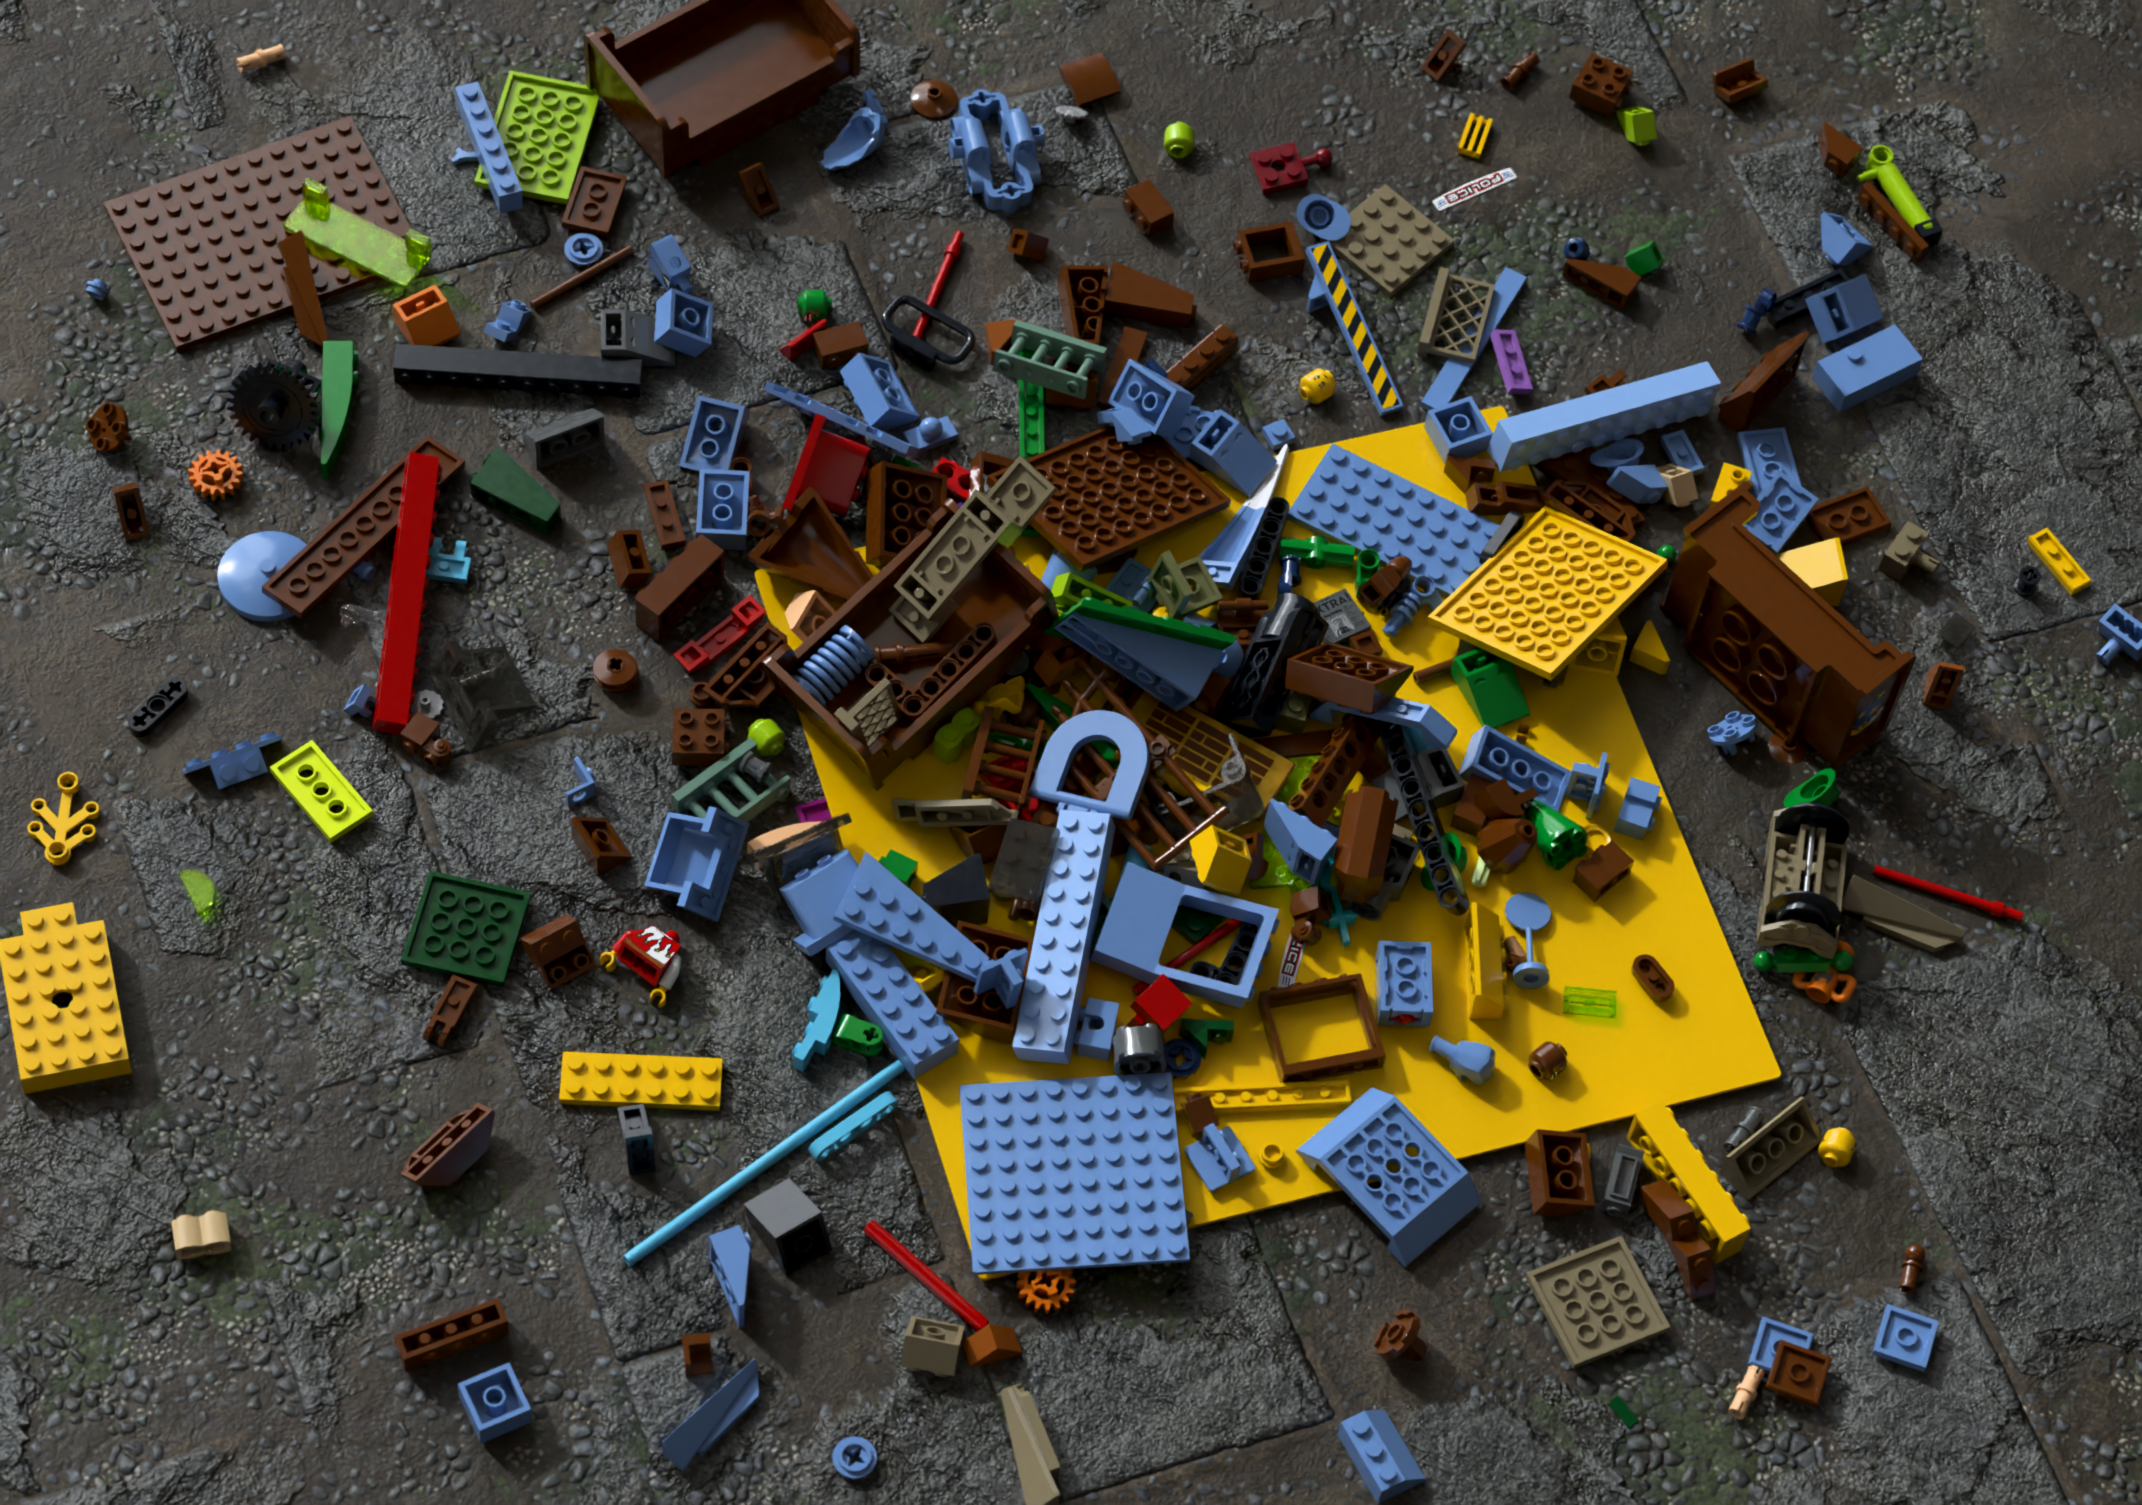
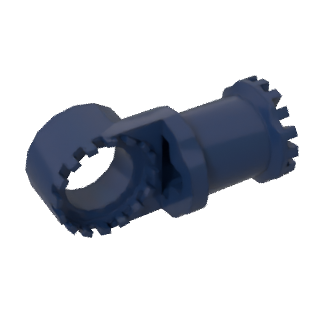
M1767 288L1761 290L1762 292L1759 293L1760 296H1757L1758 299H1756L1754 307L1746 304V312L1741 322L1736 325L1738 328L1744 331L1747 329L1746 332L1756 335L1757 331L1755 329L1761 317H1764L1766 312L1772 310L1777 299V293Z
M1286 555V557L1284 556L1280 559L1282 575L1278 581L1277 598L1283 593H1293L1291 592L1293 590L1291 587H1296L1302 583V577L1299 575L1302 559L1298 556L1296 557V555L1293 557L1292 555L1290 557Z

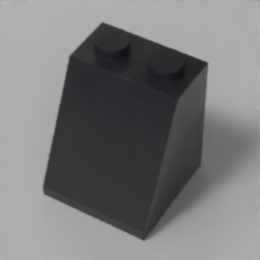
M981 853L974 854L923 884V894L919 895L925 903L954 928L957 927L958 920L975 925L988 923L990 896Z
M790 1178L744 1203L750 1225L786 1276L832 1250L822 1212Z

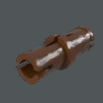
M1529 52L1521 62H1516L1512 66V70L1500 80L1502 87L1511 91L1519 81L1525 80L1529 76V72L1540 63L1539 56L1534 52Z

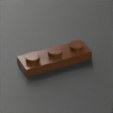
M668 479L643 484L661 551L686 546V539Z

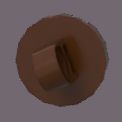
M1403 1309L1394 1314L1396 1319L1390 1325L1385 1322L1378 1331L1374 1341V1346L1378 1349L1376 1353L1386 1360L1397 1358L1403 1354L1413 1361H1421L1428 1347L1417 1336L1420 1329V1319L1411 1310Z

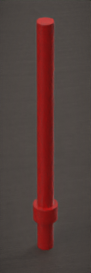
M956 231L951 244L947 245L944 252V261L926 301V304L933 308L954 260H957L961 251L959 247L964 238V233L961 231ZM921 313L912 335L919 339L922 338L930 319L929 316Z
M1878 865L1874 867L1873 875L1988 911L1992 916L1999 918L2004 916L2021 922L2024 912L2004 906L2005 903L1996 900L1990 902Z
M1230 920L1164 966L1178 969L1240 927L1243 921ZM1140 981L1131 989L1138 996L1151 984Z

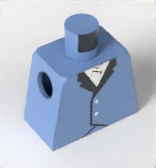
M670 234L652 243L648 259L650 270L666 291L673 288L689 294L693 290V286L689 282L691 266L674 236Z

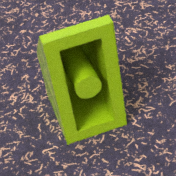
M1640 106L1616 110L1617 117L1628 141L1640 146L1649 144V140L1657 139L1654 111Z

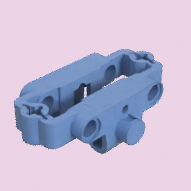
M984 89L976 90L972 96L961 99L958 117L950 119V129L953 138L948 140L949 154L952 160H960L971 195L982 193L985 205L990 210L1014 213L1020 206L1030 204L1033 185L1041 184V172L1036 158L1037 147L1045 146L1044 129L1042 125L1030 126L1027 114L1021 111L1020 108L1009 109L1006 97L1002 93H990ZM993 113L998 114V123L1001 131L1000 138L1011 174H1014L1017 182L1004 183L1000 189L996 190L993 189V180L990 172L991 152L981 120H986Z

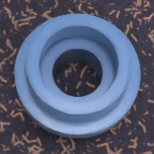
M98 279L87 281L86 283L87 289L85 292L95 299L104 300L105 296H108L110 293L107 289V284Z

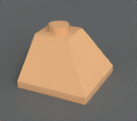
M816 590L796 593L785 614L790 629L804 642L836 611Z

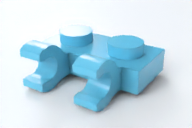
M434 537L432 548H429L428 555H432L429 570H426L425 577H429L432 580L467 584L472 563L471 558L466 557L468 548H466L467 541L457 540L454 555L441 554L443 544H441L442 538Z

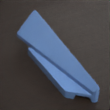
M753 1359L663 1440L662 1454L681 1471L686 1469L696 1453L703 1456L759 1400L758 1362Z

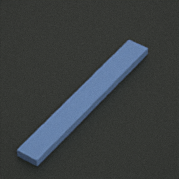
M1505 267L1495 283L1475 363L1491 339L1490 334L1494 329H1497L1526 282V276ZM1480 309L1476 313L1475 317L1482 314ZM1473 325L1469 326L1465 331L1468 336L1477 333ZM1468 344L1458 348L1462 353L1472 354V349ZM1448 358L1421 401L1420 407L1431 410L1451 403L1474 364Z

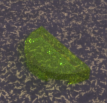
M187 869L178 871L179 877L198 916L204 915L209 911V907L215 898L213 882L206 874L198 870Z

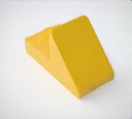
M921 960L907 968V971L929 1000L941 993L940 983L944 981L945 977L943 970Z

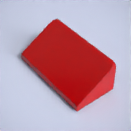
M823 319L816 322L780 348L779 351L789 361L794 360L812 346L813 333L826 330L827 321Z

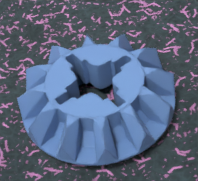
M579 233L566 241L564 252L570 263L574 262L578 267L580 265H587L589 267L593 262L598 263L599 258L603 255V246L596 236L588 233ZM581 245L587 251V255L580 252Z
M848 1437L836 1445L832 1459L835 1470L842 1477L846 1476L855 1480L856 1478H865L874 1470L877 1454L873 1445L866 1439ZM860 1451L859 1460L862 1463L855 1462L849 1466L850 1458L848 1456H854Z

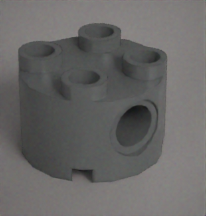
M1156 1024L1135 1027L1120 1026L1116 1029V1035L1113 1037L1111 1044L1114 1051V1071L1117 1076L1120 1074H1151L1159 1071L1163 1073L1165 1071L1167 1062L1163 1048L1164 1037L1158 1031Z

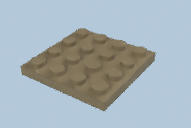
M1385 184L1349 213L1351 226L1348 233L1339 240L1329 241L1336 255L1390 298L1454 245L1455 240ZM1322 238L1320 239V242L1322 243L1328 241Z
M1622 1235L1526 1272L1525 1278L1573 1369L1668 1332L1670 1329L1666 1317Z

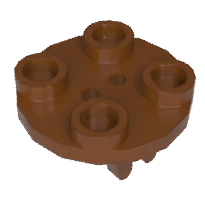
M105 402L96 410L93 417L87 420L86 429L89 432L91 443L98 451L113 452L119 447L126 446L124 440H132L131 435L127 433L128 417L122 406Z

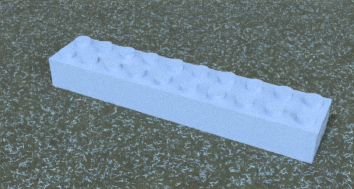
M1708 361L1498 420L1487 451L1491 458L1496 461V466L1500 472L1513 471L1521 466L1534 465L1542 460L1558 458L1570 452H1579L1590 446H1600L1604 442L1611 440H1621L1625 436L1641 434L1649 429L1662 428L1674 422L1680 423L1695 416L1701 417L1709 412L1721 382Z
M1071 810L1059 811L1012 1046L1018 1060L1070 1064L1116 828L1110 814Z

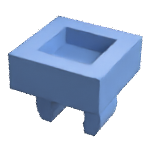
M365 683L355 689L343 711L350 716L359 712L363 717H369L373 712L367 709L366 703L372 707L375 706L376 698L369 696L373 689Z

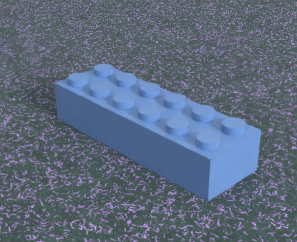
M854 930L826 947V963L832 970L833 968L838 970L841 983L871 1023L878 1025L882 1029L883 1039L913 1079L958 1053L959 1038L945 1019L936 1014L937 1009L888 944Z

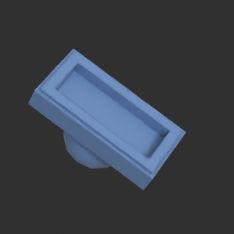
M948 416L940 419L928 417L922 420L918 427L903 432V438L906 443L919 448L917 453L919 454L958 439V433Z

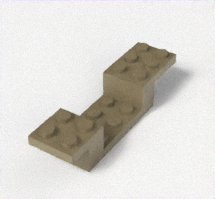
M1019 456L987 494L977 489L971 494L898 580L894 587L902 595L891 606L889 611L923 643H928L959 607L952 599V596L998 543L1008 548L1058 489L1025 458Z

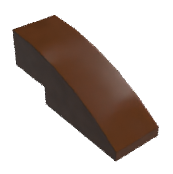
M1499 481L1496 486L1473 483L1465 493L1468 510L1478 515L1501 516L1507 515L1511 510L1525 514L1540 511L1546 506L1542 499L1544 490L1540 486Z

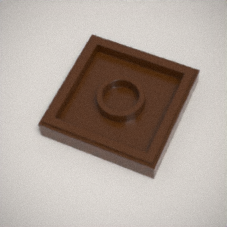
M1780 1340L1764 1390L1817 1408L1832 1357Z

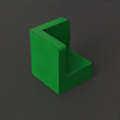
M1655 240L1629 251L1624 257L1629 269L1638 276L1659 268L1664 262Z

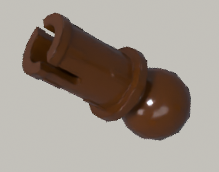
M1918 1244L1909 1245L1904 1252L1906 1261L1902 1262L1901 1265L1903 1272L1898 1287L1904 1293H1915L1919 1273L1923 1270L1920 1263L1924 1261L1926 1254L1924 1248Z

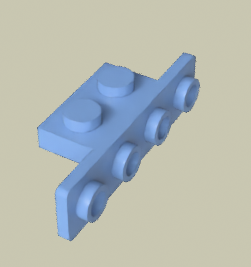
M273 731L259 736L260 742L251 744L250 740L236 744V750L229 753L222 749L211 753L212 759L202 762L199 757L186 762L187 767L181 770L183 774L209 765L218 789L268 772L259 747L282 740L283 736L282 734L275 736Z

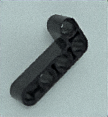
M1243 922L1220 968L1205 961H1197L1193 963L1189 973L1232 985H1239L1258 927L1255 933H1253L1252 929L1256 925ZM1241 945H1248L1251 948L1245 949ZM1235 965L1240 969H1233L1230 966Z

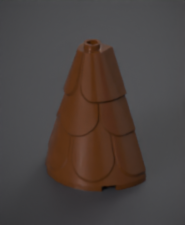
M810 486L794 503L791 512L783 520V523L766 540L763 538L747 556V560L758 568L789 579L792 583L816 590L823 597L842 604L851 599L873 578L860 553L854 550L840 524H837L820 495Z

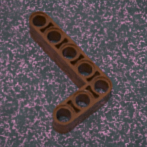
M981 622L975 625L914 689H911L881 663H873L866 669L865 676L868 686L872 690L882 681H873L872 679L876 675H883V679L889 680L893 691H902V694L896 697L902 717L913 724L997 645L994 627L988 622ZM983 634L991 635L988 640H979V637ZM965 652L974 653L968 659L961 657ZM948 670L956 671L951 677L944 676ZM931 688L939 689L934 695L926 694ZM914 706L921 707L917 713L909 712Z

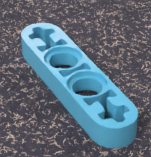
M884 1092L817 1138L809 1146L808 1151L816 1161L827 1158L889 1115L898 1106V1100L891 1092Z

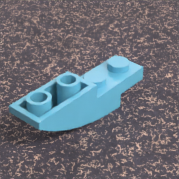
M834 968L829 977L824 976L819 986L821 991L818 996H813L807 1006L809 1023L804 1032L805 1038L802 1043L798 1042L792 1052L794 1069L804 1072L815 1052L825 1056L832 1042L831 1037L837 1026L840 1008V979L838 970Z

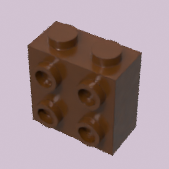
M1591 53L1572 84L1569 99L1611 117L1615 110L1619 111L1625 100L1623 97L1625 93L1630 94L1634 86V82L1631 81L1634 71Z
M673 708L672 766H712L729 753V741H724V735L730 734V719H725V709Z

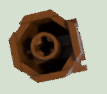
M1361 786L1358 792L1353 793V789L1347 792L1329 882L1333 888L1337 889L1338 895L1342 900L1364 903L1368 901L1369 897L1374 894L1376 896L1381 892L1399 802L1395 797L1394 801L1389 798L1390 793L1384 789Z

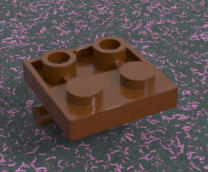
M1235 598V600L1218 601L1215 606L1217 630L1237 636L1236 640L1240 643L1242 649H1247L1260 618L1269 608L1268 600Z

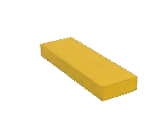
M2048 527L2028 537L2027 544L2071 596L2091 585L2092 580Z

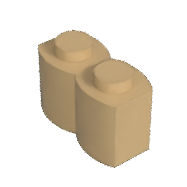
M212 1210L200 1217L182 1215L171 1221L177 1259H190L204 1254H221L232 1250L226 1212Z

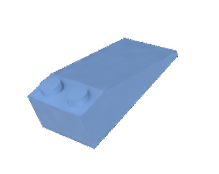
M1484 725L1471 736L1459 774L1466 782L1469 781L1471 774L1493 783L1505 778L1514 795L1534 787L1539 796L1530 802L1540 801L1559 811L1571 771L1488 725Z

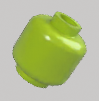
M1177 122L1166 128L1164 133V149L1174 158H1184L1193 151L1195 132L1191 126L1183 122Z
M758 719L749 727L747 739L751 737L757 743V753L764 757L769 755L775 756L783 750L785 734L773 720Z

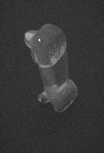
M344 604L338 611L342 617L340 623L344 627L349 626L351 622H364L374 624L379 631H383L385 628L382 622L386 620V610L376 612L357 605Z

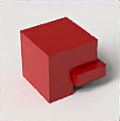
M1162 974L1130 1005L1136 1015L1127 1026L1135 1027L1156 1024L1158 1031L1163 1034L1193 1003Z

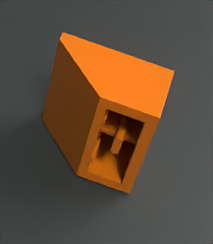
M436 284L393 304L394 322L410 345L440 346L461 336V331L449 303Z

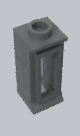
M1622 1144L1618 1145L1601 1206L1602 1211H1606L1609 1215L1615 1217L1627 1216L1644 1155L1643 1150Z

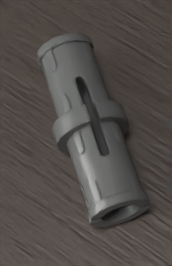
M1755 1106L1750 1107L1742 1121L1735 1124L1733 1133L1723 1145L1728 1153H1731L1755 1134V1128L1764 1118V1113L1759 1115L1762 1111Z

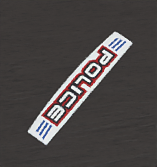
M1507 168L1464 184L1432 202L1438 211H1441L1517 178L1511 168Z
M1291 932L1279 973L1277 987L1281 988L1288 987L1295 982L1306 945L1303 941L1295 942Z

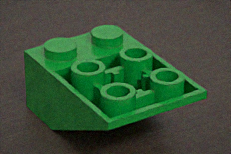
M1481 648L1454 657L1450 674L1482 727L1488 725L1496 729L1530 715L1511 662Z

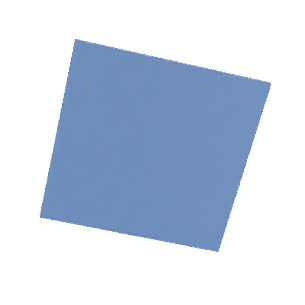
M1171 1072L960 1085L973 1275L1190 1262Z

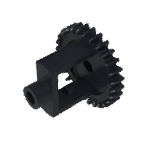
M266 357L262 363L258 362L254 367L249 365L246 370H241L232 381L228 389L229 395L226 398V401L230 402L227 410L233 411L230 419H238L234 425L235 428L244 427L241 434L250 433V442L258 438V446L260 447L264 442H267L268 449H272L274 444H276L278 450H282L284 444L288 449H291L294 444L299 447L302 441H308L310 435H313L320 422L321 410L319 407L321 402L316 401L321 391L322 380L307 374L306 366L299 360L291 359L282 364Z

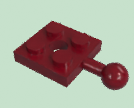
M1292 142L1250 152L1249 160L1262 194L1265 195L1307 185L1308 176L1304 167L1315 164L1320 167H1327L1332 163L1333 155L1330 150L1322 148L1317 150L1313 156L1300 158L1296 145ZM1282 166L1285 169L1283 171H1276L1273 167Z

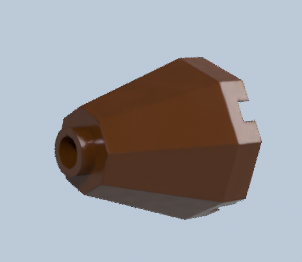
M1495 819L1477 833V840L1480 838L1477 853L1490 870H1503L1502 873L1509 874L1527 860L1537 841V828L1531 821L1525 819Z

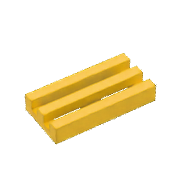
M1470 113L1457 153L1479 159L1493 119L1488 118L1487 121L1484 120V116L1479 115V118L1474 117V113ZM1472 123H1474L1476 126L1467 149H1464ZM1484 126L1485 129L1482 134L1477 151L1474 152L1472 151V149L1474 147L1480 127Z

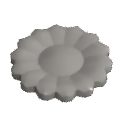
M1059 106L1056 108V113L1066 117V122L1075 123V119H1085L1088 117L1087 111L1078 107Z
M418 691L415 694L413 705L410 704L409 711L413 712V717L419 711L434 720L435 717L440 716L444 702L435 691Z

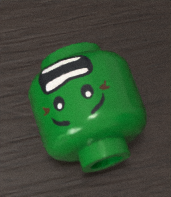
M824 290L803 291L801 296L797 297L798 316H802L804 321H821L826 319L828 312H832V298H827Z

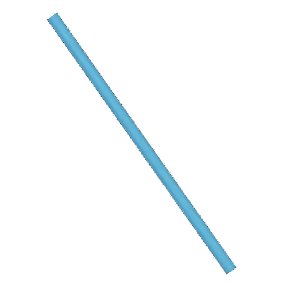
M899 1060L890 1064L623 1255L625 1262L628 1266H633L905 1071L904 1065Z

